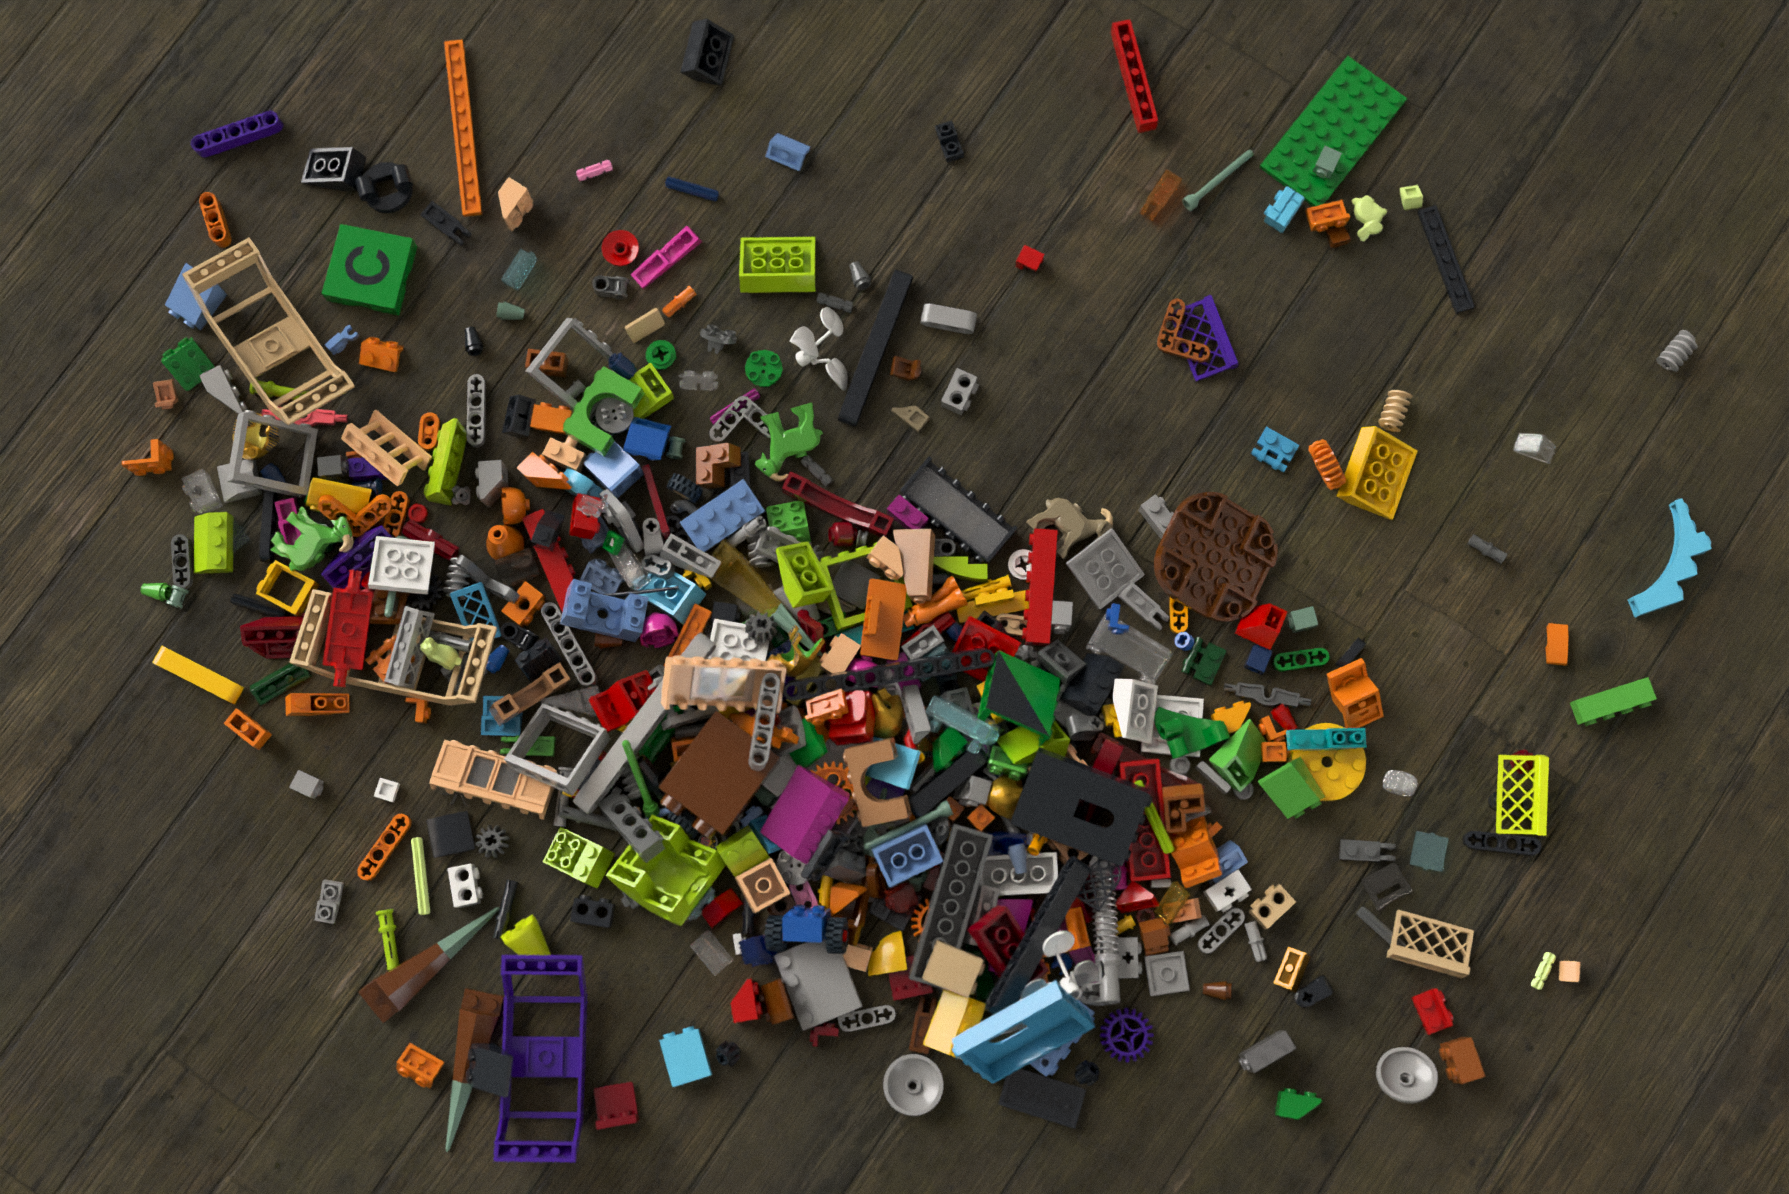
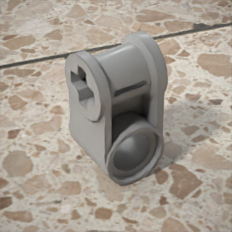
M648 518L643 523L646 556L660 554L664 546L659 522L655 518ZM651 523L657 526L653 532L647 529V527L651 526Z

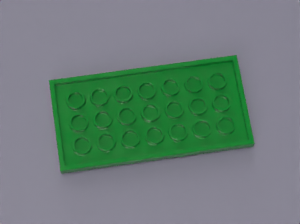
M1347 56L1259 168L1285 187H1289L1296 193L1304 196V201L1311 206L1323 205L1405 103L1407 98ZM1324 146L1342 153L1330 179L1321 178L1315 172H1312Z

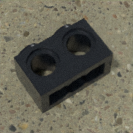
M520 394L510 396L502 433L518 438L529 436L536 399Z
M580 895V898H574L570 921L612 928L616 905L611 904L609 899L600 898L598 902L592 901L591 896ZM583 904L588 906V912L585 915L579 913V907ZM602 907H606L608 910L605 918H600L598 915V911Z

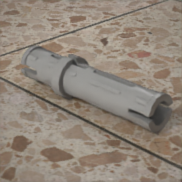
M758 516L750 523H745L740 530L720 543L722 550L726 548L724 551L729 552L747 538L755 536L757 531L766 526L765 519L761 520L762 516Z

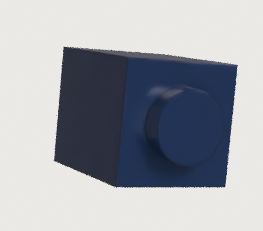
M1254 644L1243 668L1262 675L1273 651Z

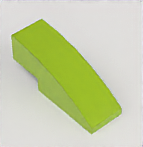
M934 557L933 567L941 572L946 571L951 576L962 580L987 582V564H968V557Z

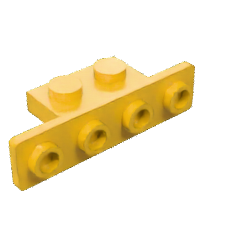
M1002 588L996 590L997 593L989 594V592L979 593L974 601L967 602V606L956 609L959 623L966 622L969 616L977 619L984 610L993 617L1002 613L1008 614L1023 611L1028 608V601H1025V590L1013 593V590Z

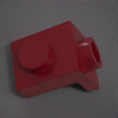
M823 1023V1027L815 1026L814 1030L810 1031V1042H813L814 1047H818L819 1035L838 1036L839 1028H835L833 1023Z

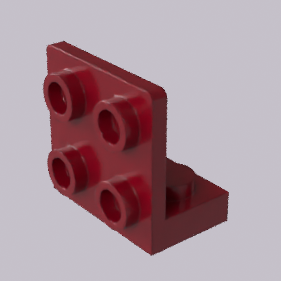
M914 956L905 957L907 970L888 973L894 1001L933 993L931 985L909 979L908 976Z
M633 1082L594 1088L598 1121H596L597 1130L639 1122Z

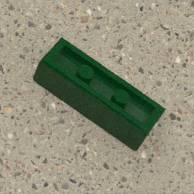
M289 663L252 684L250 691L261 706L311 677V674L307 669Z
M964 943L966 952L983 959L985 967L981 976L977 975L975 980L977 983L975 994L977 1001L987 999L994 989L991 971H989V962L977 945Z

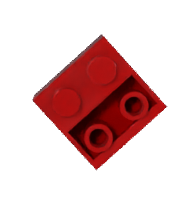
M1270 603L1255 606L1249 614L1240 619L1235 634L1270 650L1280 632L1287 611Z
M747 979L731 1002L734 1023L760 1019V1015L763 1014L762 1004L757 1002L756 996L759 994L758 982H754V979Z

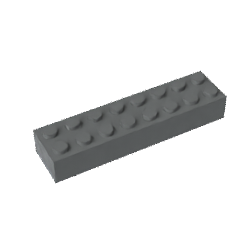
M957 824L952 825L943 856L944 862L941 863L908 976L909 979L945 989L923 980L922 977L937 940L958 949L961 948L993 835Z

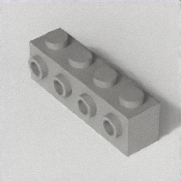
M1155 494L1140 505L1138 511L1160 539H1162L1174 513H1170L1166 508L1167 504L1162 497L1158 498Z

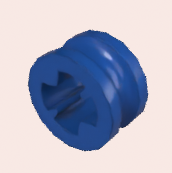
M1180 632L1175 637V645L1183 651H1188L1194 645V638L1187 632Z

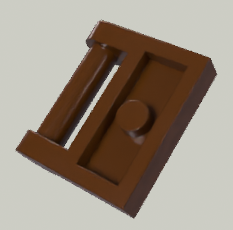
M375 589L369 619L370 623L400 625L407 597H409L410 593L396 591V597H399L397 612L391 617H386L384 612L388 590Z

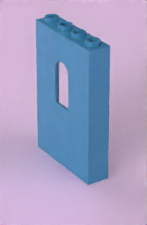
M1054 981L952 1038L951 1040L954 1045L952 1050L957 1058H961L965 1065L971 1066L975 1073L978 1072L983 1079H987L993 1084L1095 1028L1089 1011L1057 981ZM1020 1023L1027 1026L1001 1042H989V1040Z

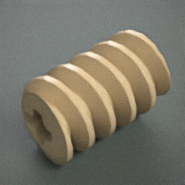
M1401 390L1389 391L1388 398L1385 400L1386 405L1383 406V412L1378 421L1379 425L1388 431L1400 432L1401 430L1397 426H1403V422L1399 421V419H1405L1406 417L1401 412H1407L1408 409L1404 405H1410L1406 398L1411 399L1413 396Z

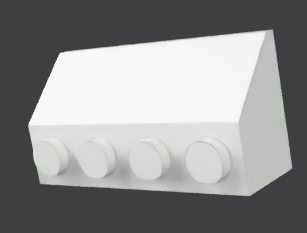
M1057 852L1039 853L1038 856L1027 854V872L1016 874L1009 855L987 856L979 887L980 885L999 888L998 896L1049 893L1058 877Z

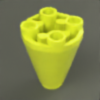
M533 914L517 922L514 925L516 928L512 931H507L501 936L505 945L518 955H551L539 923Z

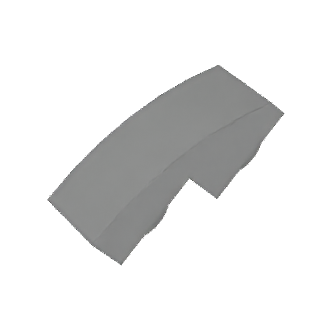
M326 879L322 881L315 921L335 923L342 897L343 882Z

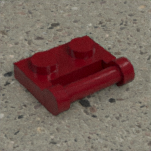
M807 610L798 611L797 616L801 622V628L813 643L816 644L820 638L824 639L822 624L811 618ZM826 642L820 649L822 654L826 652Z

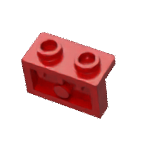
M1437 988L1411 997L1427 1035L1453 1026V1015L1449 1009H1446L1443 1003L1445 1002V997Z

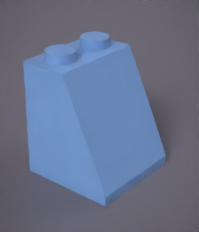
M185 263L165 306L170 310L168 312L176 319L181 317L185 320L183 323L191 329L196 327L201 330L207 323V320L182 275L193 268ZM218 284L200 293L211 316L227 296Z
M615 441L605 457L597 452H592L585 458L583 463L585 468L617 499L644 475L640 465L626 451H623Z

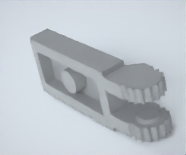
M1130 582L1118 596L1158 631L1162 629V626L1153 618L1154 614L1156 613L1166 622L1170 619L1160 609V606L1133 582Z

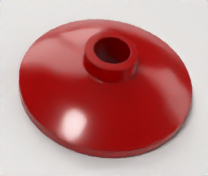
M616 230L604 238L601 249L607 262L615 266H625L633 262L637 257L639 244L632 233L625 230ZM624 248V252L619 253L618 249Z

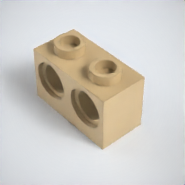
M1280 884L1276 887L1271 885L1264 892L1266 896L1262 900L1258 898L1250 905L1252 909L1249 913L1264 929H1268L1296 903ZM1276 893L1280 894L1283 898L1281 904H1276L1273 900ZM1261 907L1268 909V916L1266 918L1259 914Z

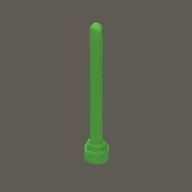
M624 740L622 746L644 801V814L647 818H650L651 815L657 816L660 813L658 804L650 797L630 742Z

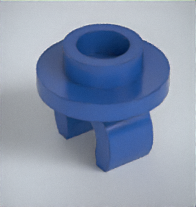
M1061 953L1060 957L1068 971L1072 967L1073 961L1069 955ZM1055 955L1053 958L1054 962L1052 963L1051 967L1053 969L1057 966L1061 968L1059 961ZM1062 968L1059 973L1060 975L1064 974Z

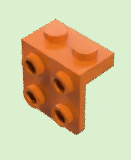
M159 439L150 440L151 458L122 461V466L136 476H144L148 472L164 474L165 471L172 470L171 461L174 459L172 449Z

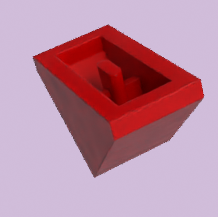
M1132 881L1117 899L1115 905L1121 913L1157 907L1159 902L1151 892Z
M732 888L713 899L700 913L711 928H713L743 903Z

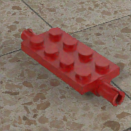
M349 570L348 586L345 589L333 588L322 665L333 666L336 669L333 686L346 688L347 671L350 669L363 670L374 593L364 592L359 589L362 571L357 570L356 574L354 570Z

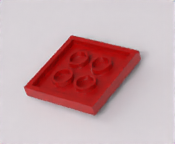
M969 616L951 653L976 648H987L994 655L1000 650L1015 657L1021 642ZM984 652L980 656L981 662H986L989 659L988 652ZM966 655L962 657L961 664L967 665L970 662V657ZM988 667L963 672L985 682Z

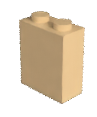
M937 940L922 978L925 981L968 998L970 994H974L977 987L975 980L977 975L981 976L985 964H983L982 958Z

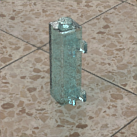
M933 696L926 710V714L933 717L929 723L931 732L938 733L942 722L973 738L967 751L973 754L979 753L982 743L992 745L999 737L998 731L1000 727L986 720L977 719V715L940 696Z

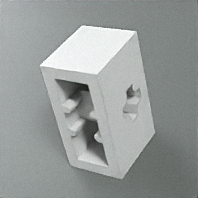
M1236 870L1203 893L1216 912L1220 910L1225 912L1233 907L1231 903L1236 899L1240 902L1249 896L1247 892L1252 889L1240 871ZM1226 889H1232V897L1224 895Z

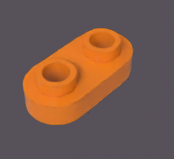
M425 413L420 419L418 444L426 451H431L438 445L437 434L440 430V419L434 413ZM430 421H434L432 426H428ZM428 439H432L430 444H426Z

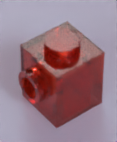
M903 882L884 891L887 907L895 912H906L909 910V907L918 903L913 886L909 883Z

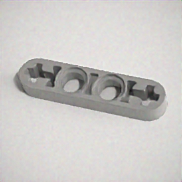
M474 374L469 377L467 386V441L471 446L477 448L485 443L486 381L481 375ZM477 379L481 383L478 384L479 393L476 392V387L474 386V384H472L476 383ZM480 397L482 400L481 404L473 406L471 403L473 398ZM479 415L481 416V422L476 425L472 424V417ZM474 429H477V435L481 437L480 439H477V442H474V440L471 439L475 437Z

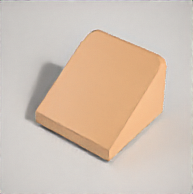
M1560 961L1559 980L1579 982L1580 962Z

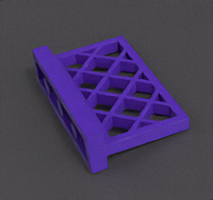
M1208 295L1203 300L1185 306V315L1188 317L1184 325L1181 324L1182 330L1181 332L1179 330L1178 337L1183 338L1182 334L1187 329L1194 332L1191 341H1194L1196 335L1199 334L1207 338L1204 345H1207L1209 339L1216 341L1218 344L1215 352L1210 350V354H1213L1210 364L1206 362L1200 363L1208 367L1206 373L1198 376L1195 370L1199 362L1193 365L1192 360L1187 359L1195 381H1200L1228 369L1237 368L1238 361L1212 296ZM1201 305L1205 311L1202 318L1192 314L1194 308ZM1182 308L1175 310L1173 317L1176 316L1177 311L1181 310ZM1190 317L1200 321L1196 330L1187 326ZM1172 321L1174 328H1176L1177 324ZM1202 322L1211 326L1208 335L1199 331ZM1181 344L1184 353L1189 350V346L1187 348L1185 344ZM1204 349L1201 350L1199 358H1201L1203 352L1205 351ZM1217 356L1224 359L1226 365L1218 368L1212 364Z

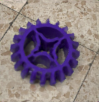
M1124 1008V1014L1121 1013L1120 1009H1117L1116 1013L1118 1016L1116 1017L1113 1013H1110L1109 1015L1112 1020L1104 1019L1108 1026L1100 1027L1102 1030H1106V1034H1100V1037H1106V1040L1102 1041L1101 1045L1108 1044L1104 1051L1109 1052L1112 1050L1111 1058L1118 1054L1117 1061H1121L1122 1057L1125 1056L1126 1063H1129V1056H1132L1133 1061H1137L1136 1054L1143 1058L1142 1049L1149 1052V1048L1145 1046L1146 1043L1149 1045L1153 1044L1152 1041L1147 1040L1148 1037L1154 1036L1153 1033H1147V1030L1153 1028L1152 1025L1145 1026L1149 1019L1141 1020L1143 1016L1141 1012L1136 1017L1135 1009H1132L1131 1014H1128V1008ZM1124 1018L1136 1021L1140 1028L1130 1029L1127 1023H1125ZM1119 1021L1120 1032L1111 1037V1029ZM1125 1029H1128L1127 1032L1136 1031V1033L1129 1036V1041H1126V1038L1117 1039L1124 1034ZM1142 1033V1041L1134 1049V1037ZM1123 1041L1126 1047H1128L1129 1052L1118 1050L1113 1043Z

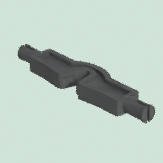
M1238 682L1237 685L1224 684V691L1234 692L1236 697L1252 699L1266 707L1278 704L1295 708L1298 705L1308 707L1311 705V699L1302 698L1299 693L1289 692L1280 688H1273L1270 698H1266L1263 685Z

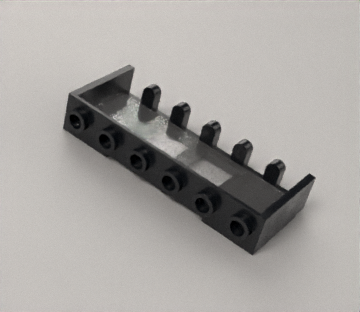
M929 456L901 488L900 495L927 516L935 528L943 529L945 531L944 534L953 541L955 539L958 541L961 549L967 553L971 552L977 562L989 566L1017 532L1018 527L1015 525L1014 527L1010 526L1005 522L1006 519L1002 515L998 516L990 510V505L979 501L974 492H968L961 486L959 480H953L946 474L947 471L944 468H938L933 464L932 458Z

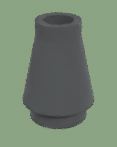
M860 262L851 263L849 267L854 287L858 290H865L870 287L871 278Z

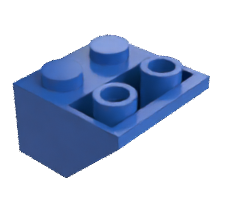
M634 417L630 424L623 451L634 456H646L650 460H661L668 444L671 426Z

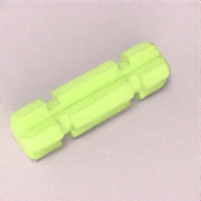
M1550 952L1544 954L1543 961L1536 971V978H1533L1531 986L1537 990L1543 988V981L1547 979L1552 968L1551 964L1556 959V956Z

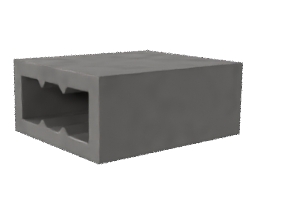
M1279 1030L1239 1054L1241 1059L1238 1061L1244 1070L1255 1073L1296 1049L1286 1030Z

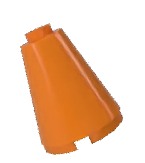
M511 525L493 526L488 532L486 541L487 551L490 556L499 562L506 563L518 558L522 554L525 544L522 533Z

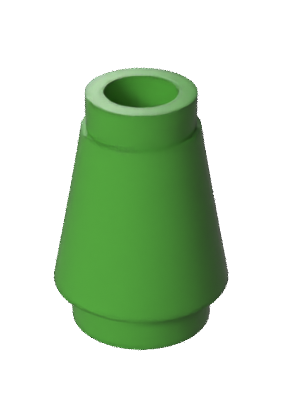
M144 583L141 586L142 595L159 601L169 600L172 593V587L167 583Z

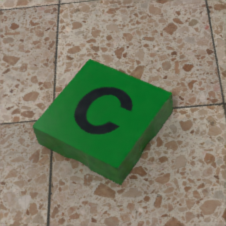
M340 224L322 295L330 302L350 306H364L374 311L399 315L406 292L407 277L412 269L417 244L413 238Z

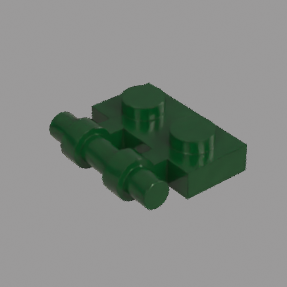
M1196 637L1187 659L1185 658L1182 663L1184 666L1181 672L1188 675L1190 669L1195 671L1194 679L1211 686L1227 650L1212 643H1208L1206 649L1201 647L1203 639ZM1197 654L1202 655L1199 665L1194 662Z

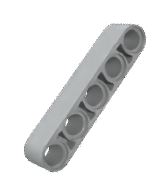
M552 602L545 603L541 608L542 616L578 681L586 688L594 687L598 681L597 675L571 628L565 626L562 633H556L557 626L561 625V610ZM549 609H556L555 615L551 617L547 616V611ZM568 641H573V648L570 650L565 649V644ZM576 658H583L582 665H574ZM592 674V680L585 683L583 681L584 676Z
M768 673L763 677L759 690L748 760L750 768L755 771L762 770L769 758L780 679L774 673ZM771 681L775 687L770 688L766 686L765 682ZM769 700L772 705L765 706L762 701ZM762 718L767 719L769 724L762 725L759 720ZM762 737L766 740V743L760 744L756 739ZM759 756L763 759V762L756 763L753 757Z

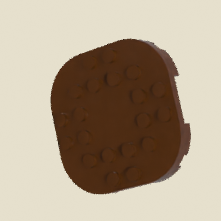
M1203 492L1189 496L1175 510L1156 550L1154 571L1160 587L1172 599L1209 620L1217 622L1233 621L1243 618L1256 606L1258 602L1256 597L1270 567L1275 566L1278 545L1277 543L1275 544L1272 527L1263 517L1254 515L1227 499L1228 496L1225 494Z

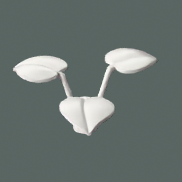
M825 307L821 310L820 316L824 326L829 329L828 332L818 341L814 342L815 338L811 330L803 326L794 332L790 342L802 350L796 353V360L801 366H806L811 362L813 365L827 363L826 370L829 376L845 391L848 382L845 366L836 358L832 360H817L819 355L817 345L831 333L836 337L843 333V324L838 314L830 307Z
M1057 932L1048 937L1044 942L1043 952L1047 957L1056 954L1065 978L1060 981V985L1077 1000L1082 994L1079 986L1099 981L1098 968L1093 961L1087 960L1077 964L1074 971H1071L1069 975L1060 957V953L1068 951L1073 946L1075 939L1071 932ZM1044 979L1031 981L1024 988L1020 1000L1049 985L1051 982L1046 983Z

